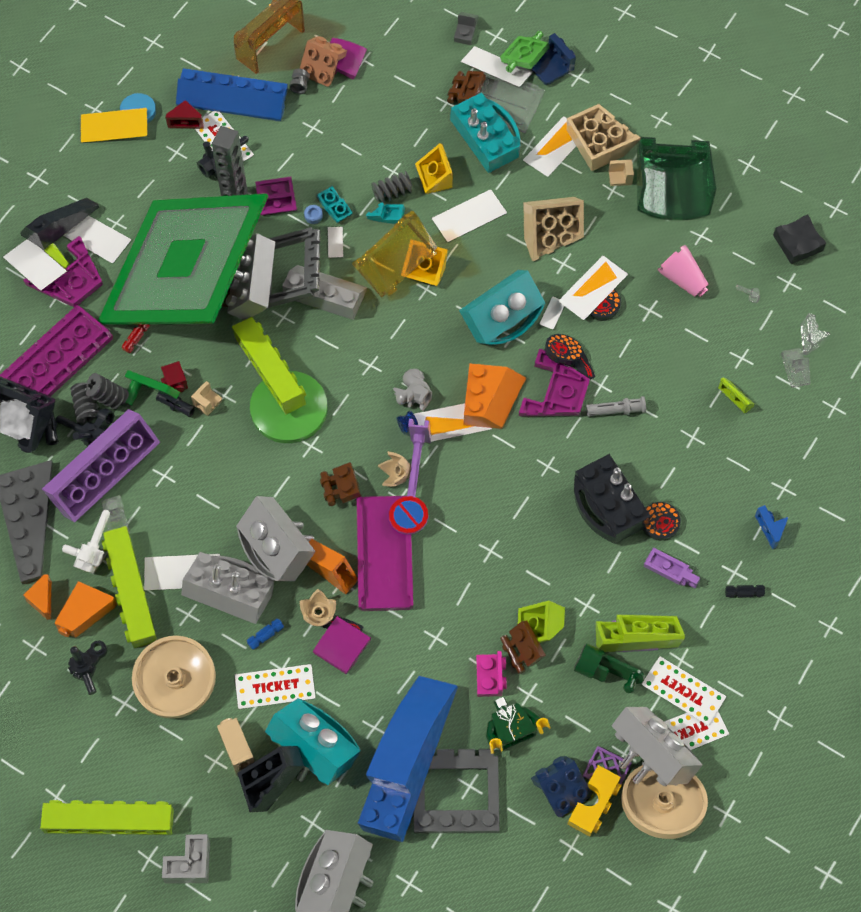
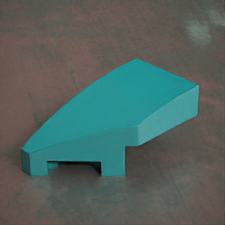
M381 202L376 210L366 214L369 220L402 224L405 207L403 204L384 205Z

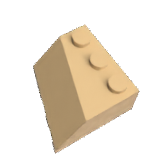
M600 104L567 118V132L591 171L609 164L610 161L624 157L641 140L637 134L634 135L630 132L626 125L619 123L615 116Z
M576 197L523 202L524 240L532 261L584 237V200Z

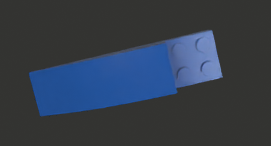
M418 676L399 704L382 736L366 773L372 785L358 821V825L364 832L399 842L404 841L455 697L457 685Z

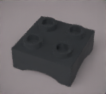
M808 214L790 224L778 226L774 230L773 236L791 264L824 251L826 246L825 240L817 233Z

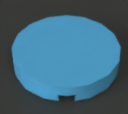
M142 93L127 96L120 105V110L147 108V124L156 115V106L153 99Z

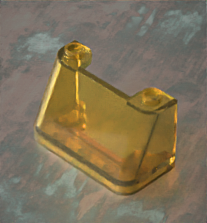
M412 210L399 219L398 223L352 264L381 298L386 294L390 297L398 290L396 286L425 259L429 261L437 254L435 251L437 246L418 215Z

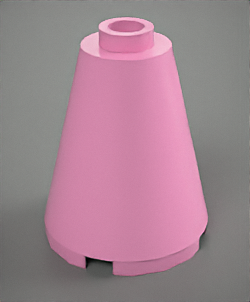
M684 245L681 247L682 250L679 253L677 251L673 253L661 265L662 268H658V271L692 296L696 297L698 295L701 297L708 291L707 286L709 284L690 250Z

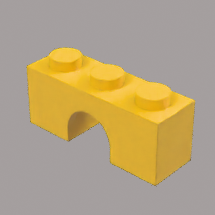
M598 765L588 783L589 789L597 794L598 802L593 806H585L578 802L567 825L589 837L592 832L597 833L602 824L599 821L602 813L607 814L612 805L609 802L612 794L616 796L622 786L619 784L621 777Z

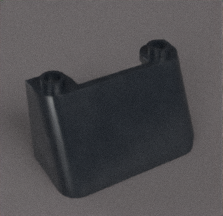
M0 377V433L19 440L18 447L21 448V451L31 453L38 448L54 410L55 399Z

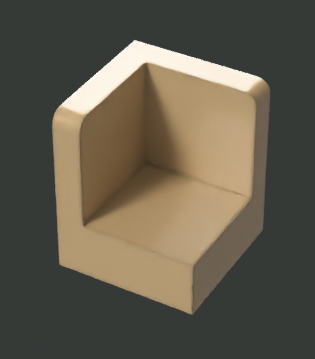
M632 160L610 161L608 170L610 185H632L634 177Z
M207 381L191 396L193 405L207 416L222 402V397L211 390L210 383Z

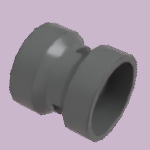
M295 69L292 73L289 89L294 93L304 94L307 90L310 74L306 70Z

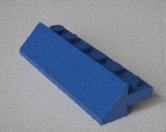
M183 68L180 79L178 78L176 106L186 100L195 109L281 121L285 108L284 102L288 84Z

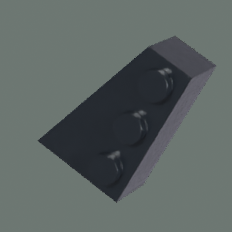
M280 746L237 773L250 813L267 812L304 767L298 746Z

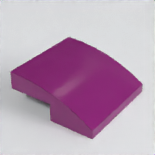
M332 38L330 43L339 44L343 49L347 50L346 56L337 63L335 75L339 72L354 80L367 49L350 41Z
M292 177L255 182L257 194L268 195L260 216L297 211Z
M337 616L319 640L313 653L347 674L358 661L359 655L370 643L371 637Z

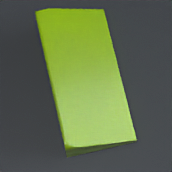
M724 377L721 378L718 389L740 410L747 413L754 407L755 404L730 380Z

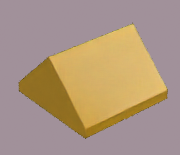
M439 143L415 163L426 194L452 188L453 173L443 144Z
M411 240L402 276L438 286L446 268L448 250Z

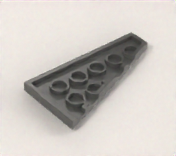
M52 460L0 475V502L22 585L39 580L43 573V554L50 498L42 488L52 480Z

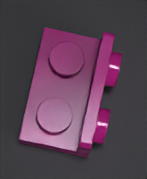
M497 651V654L476 655L477 697L502 696L503 689H507L506 677H502V670H506V657H502V651Z

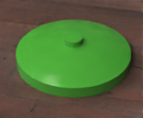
M289 371L295 374L298 386H303L307 396L304 397L306 405L286 415L263 381L255 388L250 400L251 418L257 430L266 438L279 443H297L310 438L322 427L328 409L326 394L322 386L307 374Z

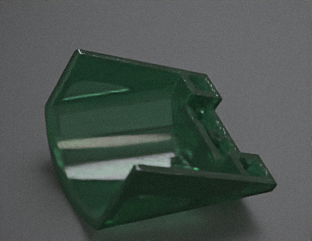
M640 137L641 140L637 142V210L648 216L664 220H692L710 215L717 189L710 141L691 140L690 146L656 144V138Z

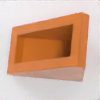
M45 574L23 596L44 618L51 620L52 581L49 575Z

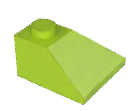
M548 600L518 608V624L521 621L527 620L539 643L549 641L564 627L565 607Z

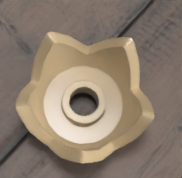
M387 451L392 459L378 465L382 471L390 476L382 485L398 486L410 477L411 465L400 454Z
M317 589L310 599L300 601L303 619L313 626H323L333 619L336 610V601L328 599L321 590ZM321 610L322 613L320 615L315 614V611Z

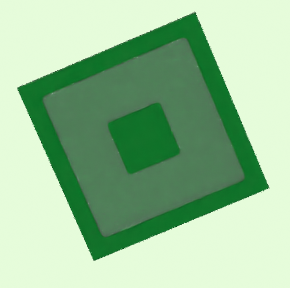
M250 194L153 200L98 322L102 325L214 324L268 195Z

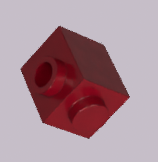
M179 361L161 367L163 373L162 383L171 386L180 393L188 389Z

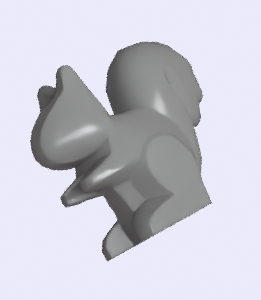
M409 369L404 373L403 382L408 387L406 390L395 387L393 390L399 405L407 402L408 408H411L417 402L420 404V409L424 411L432 399V391L429 385L423 381L425 377L419 369Z

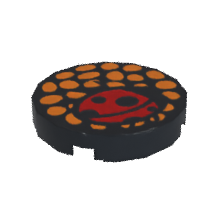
M613 290L589 315L596 320L606 321L612 319L618 313L621 306V298L618 292Z
M554 334L547 338L544 350L552 361L559 364L562 362L565 365H572L580 360L582 347L577 340L565 334Z
M656 502L646 507L651 519L650 526L643 529L648 537L654 540H669L676 535L680 528L681 519L679 512L674 506L665 502Z

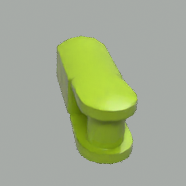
M54 243L45 249V252L64 269L70 265Z

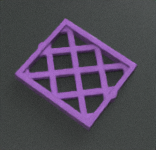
M597 746L592 758L589 760L583 777L590 780L593 773L588 774L589 767L593 765L594 770H596V764L603 762L605 769L609 771L617 770L618 776L621 777L619 784H622L631 766V762L626 767L625 773L621 775L616 759L622 762L623 758ZM596 753H600L601 759L594 761ZM603 753L609 755L610 757L604 758ZM613 759L615 766L608 768L606 761Z

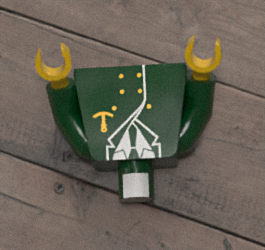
M505 697L494 701L497 712L491 715V720L487 724L486 738L490 745V752L494 754L495 748H499L502 752L507 748L535 737L537 733L536 728H538L540 734H543L542 728L548 727L551 729L548 719L541 718L526 707H521L519 703L509 706Z

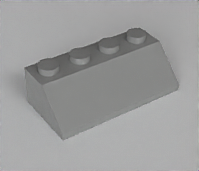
M297 265L289 270L282 285L283 291L304 286L303 266ZM319 272V291L315 292L312 297L297 300V302L354 320L367 287Z

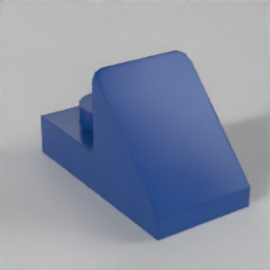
M764 505L757 509L755 517L773 550L776 549L788 517L774 522L772 512L768 511Z

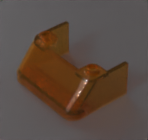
M273 0L268 7L244 28L237 31L234 35L236 59L257 74L259 68L256 50L286 23L291 24L301 33L305 31L302 1Z

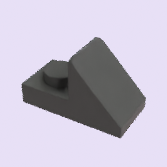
M464 12L458 14V25L454 35V42L471 45L479 15Z

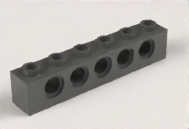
M220 126L212 142L221 196L248 195L239 132Z

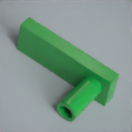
M127 370L124 376L131 380L127 389L129 396L125 402L128 405L133 406L142 386L176 399L179 396L180 392L171 386Z

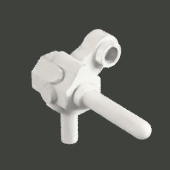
M108 510L102 512L92 539L87 545L82 544L80 549L69 545L63 546L62 551L76 557L74 567L94 574L96 566L98 567L101 564L104 551L98 550V543L110 516Z

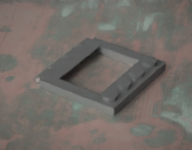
M310 227L269 238L275 241V249L305 241L304 286L271 294V276L268 308L314 296V293L319 291L320 262L318 260H320V230Z
M437 749V756H433L429 769L488 768V810H425L424 781L414 810V833H499L498 756L491 754L490 749H479V756H475V749H458V756H454V749Z

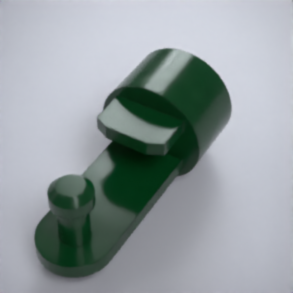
M588 643L584 645L574 667L575 672L601 682L605 681L609 672L627 680L623 687L626 693H633L635 684H641L645 679V675L641 670L605 654L603 650Z

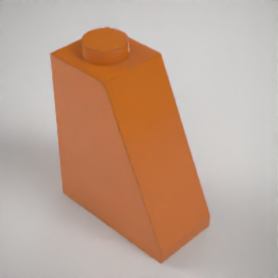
M311 538L309 543L316 552L307 563V566L341 592L347 594L358 581V577L345 556Z
M78 581L54 623L58 633L65 637H69V635L75 638L113 610L117 605L116 600L113 596Z

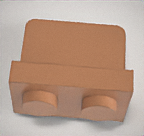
M317 36L307 41L300 69L306 70L310 74L309 79L322 85L330 86L337 63L346 56L347 50L343 49L339 44L327 42L323 37Z

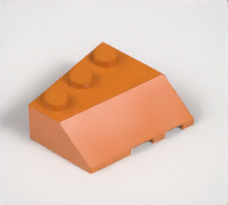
M469 363L463 425L502 429L519 395L520 389L526 381V377L509 367Z

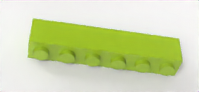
M250 317L233 325L232 330L235 339L285 415L306 405L304 397L307 395L303 386H298L295 374L288 371L289 367L285 360L281 361L278 349L271 346V339L267 334H263L264 330L259 322L256 323L253 317Z
M127 526L103 532L105 539L101 540L104 552L108 551L109 558H106L109 570H113L114 574L110 576L113 588L117 587L118 594H115L118 606L122 605L123 609L120 617L122 624H127L128 628L127 631H124L127 643L131 642L133 648L151 644L157 640Z
M50 800L49 803H43L40 829L44 834L172 835L174 809L172 805L164 801L156 802V804H147L144 801H136L134 804H126L124 801H114L113 804H105L104 801H92V804H83L84 802L79 800H73L71 803Z

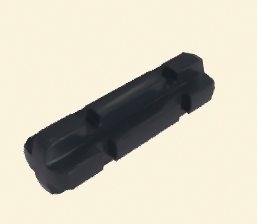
M727 585L725 587L726 597H734V595L737 597H753V595L763 597L765 595V586L737 585V587H734V585Z

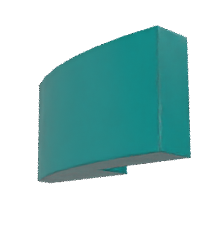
M333 186L317 194V199L336 223L353 214L345 200L339 197Z

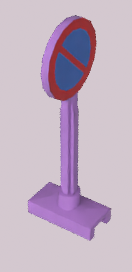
M409 419L408 427L414 449L408 493L406 497L396 500L389 511V521L392 527L399 533L406 535L421 531L426 526L429 518L425 503L415 497L422 446L424 443H431V430L428 420H425V424L422 426L414 425V420Z

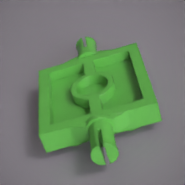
M537 31L533 37L518 36L500 56L501 62L509 64L506 66L507 72L511 73L517 66L532 69L547 52L549 43L540 40L544 36L541 31Z

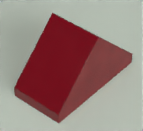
M186 100L165 116L168 128L204 129L202 115Z

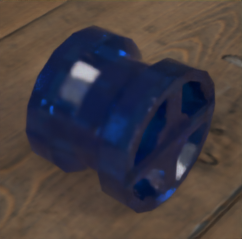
M408 411L404 416L399 415L396 417L397 423L404 435L409 432V419H413L414 425H418L412 411Z

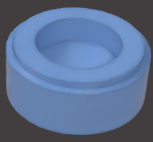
M317 205L308 206L304 211L305 220L310 224L319 223L323 218L322 209Z

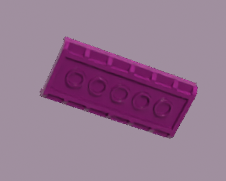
M76 305L4 370L0 377L51 397L111 342L113 335L83 308Z
M406 496L357 498L358 607L361 611L413 609L411 534L399 533L392 527L389 521V511L392 504Z

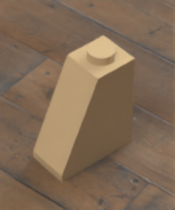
M228 718L223 720L217 728L236 776H238L237 773L254 763V758L237 718Z

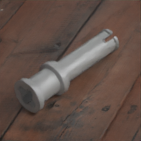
M641 396L639 399L630 400L624 398L618 402L586 405L587 417L624 413V415H630V413L634 412L646 413L645 397Z

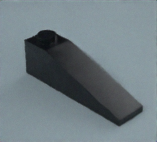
M89 198L81 199L39 216L28 224L20 234L45 250L98 209L99 205Z

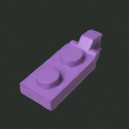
M655 548L652 549L643 566L682 586L686 584L696 588L700 577L692 574L693 570L689 568V565Z

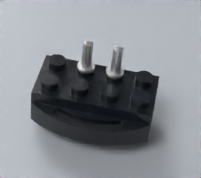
M610 454L575 471L574 499L577 509L586 524L599 536L611 543L617 544L650 526V514ZM580 491L586 498L591 511L601 521L603 526L598 525L584 509L579 497Z

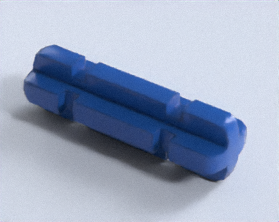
M275 619L271 622V625L268 624L255 633L256 636L248 638L247 644L251 649H255L259 646L260 642L264 643L275 635L276 631L282 630L284 628L283 623L279 619Z

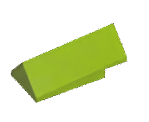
M617 615L616 622L596 621V648L604 652L677 648L685 639V634L677 616Z

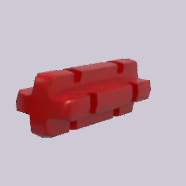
M137 324L138 327L133 329L127 338L128 341L123 343L122 349L127 353H131L135 348L133 346H136L144 335L143 332H146L149 328V324Z

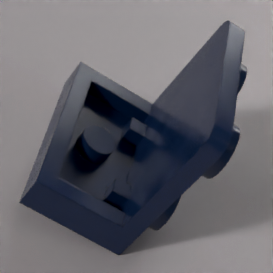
M555 33L549 36V49L531 69L545 85L551 84L575 69V53Z
M567 756L556 758L553 764L547 768L539 769L535 773L536 775L531 778L533 784L543 791L555 815L558 817L564 816L573 810L578 802L582 804L592 796V792L575 761Z

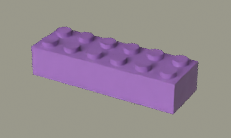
M128 409L46 484L42 490L64 517L76 522L150 453L160 441L141 415Z

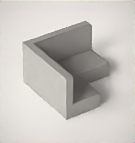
M207 834L186 835L185 856H163L162 879L166 884L208 883L210 839Z

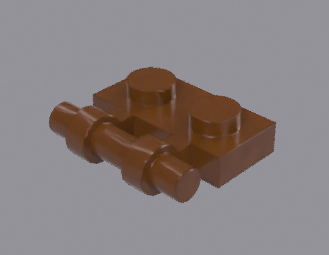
M458 71L457 75L453 78V86L448 91L447 102L453 104L454 100L457 99L461 103L479 94L486 78L485 73L467 71L466 76H464L462 71Z
M351 462L332 469L333 476H328L326 471L320 473L321 487L324 488V498L329 506L336 505L335 500L339 498L343 503L361 497ZM337 484L338 489L332 490L331 486Z
M527 620L521 621L509 631L512 640L507 635L500 638L503 643L502 648L504 652L508 653L511 659L510 663L513 668H516L518 674L526 671L523 666L524 663H526L527 667H531L546 656ZM515 647L518 648L521 654L520 656L517 655L514 649Z

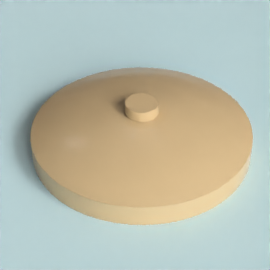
M184 636L164 637L148 645L137 658L132 672L133 690L139 702L152 714L171 719L185 717L200 709L209 699L215 685V666L207 650L197 641Z
M642 765L627 777L622 791V806L630 822L642 832L657 838L675 839L692 833L703 822L708 807V798L703 784L696 775L688 784L667 785L665 787L657 781L658 775L654 771H649L639 784H635L633 779L642 769Z

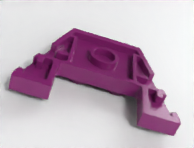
M80 236L67 245V249L77 258L76 261L65 269L67 272L42 290H39L27 278L23 280L24 284L72 307L79 305L100 288L103 282Z
M539 348L534 367L552 371V377L544 402L523 398L519 416L580 415L590 379L570 366L568 368L562 363H555L546 355L543 349Z

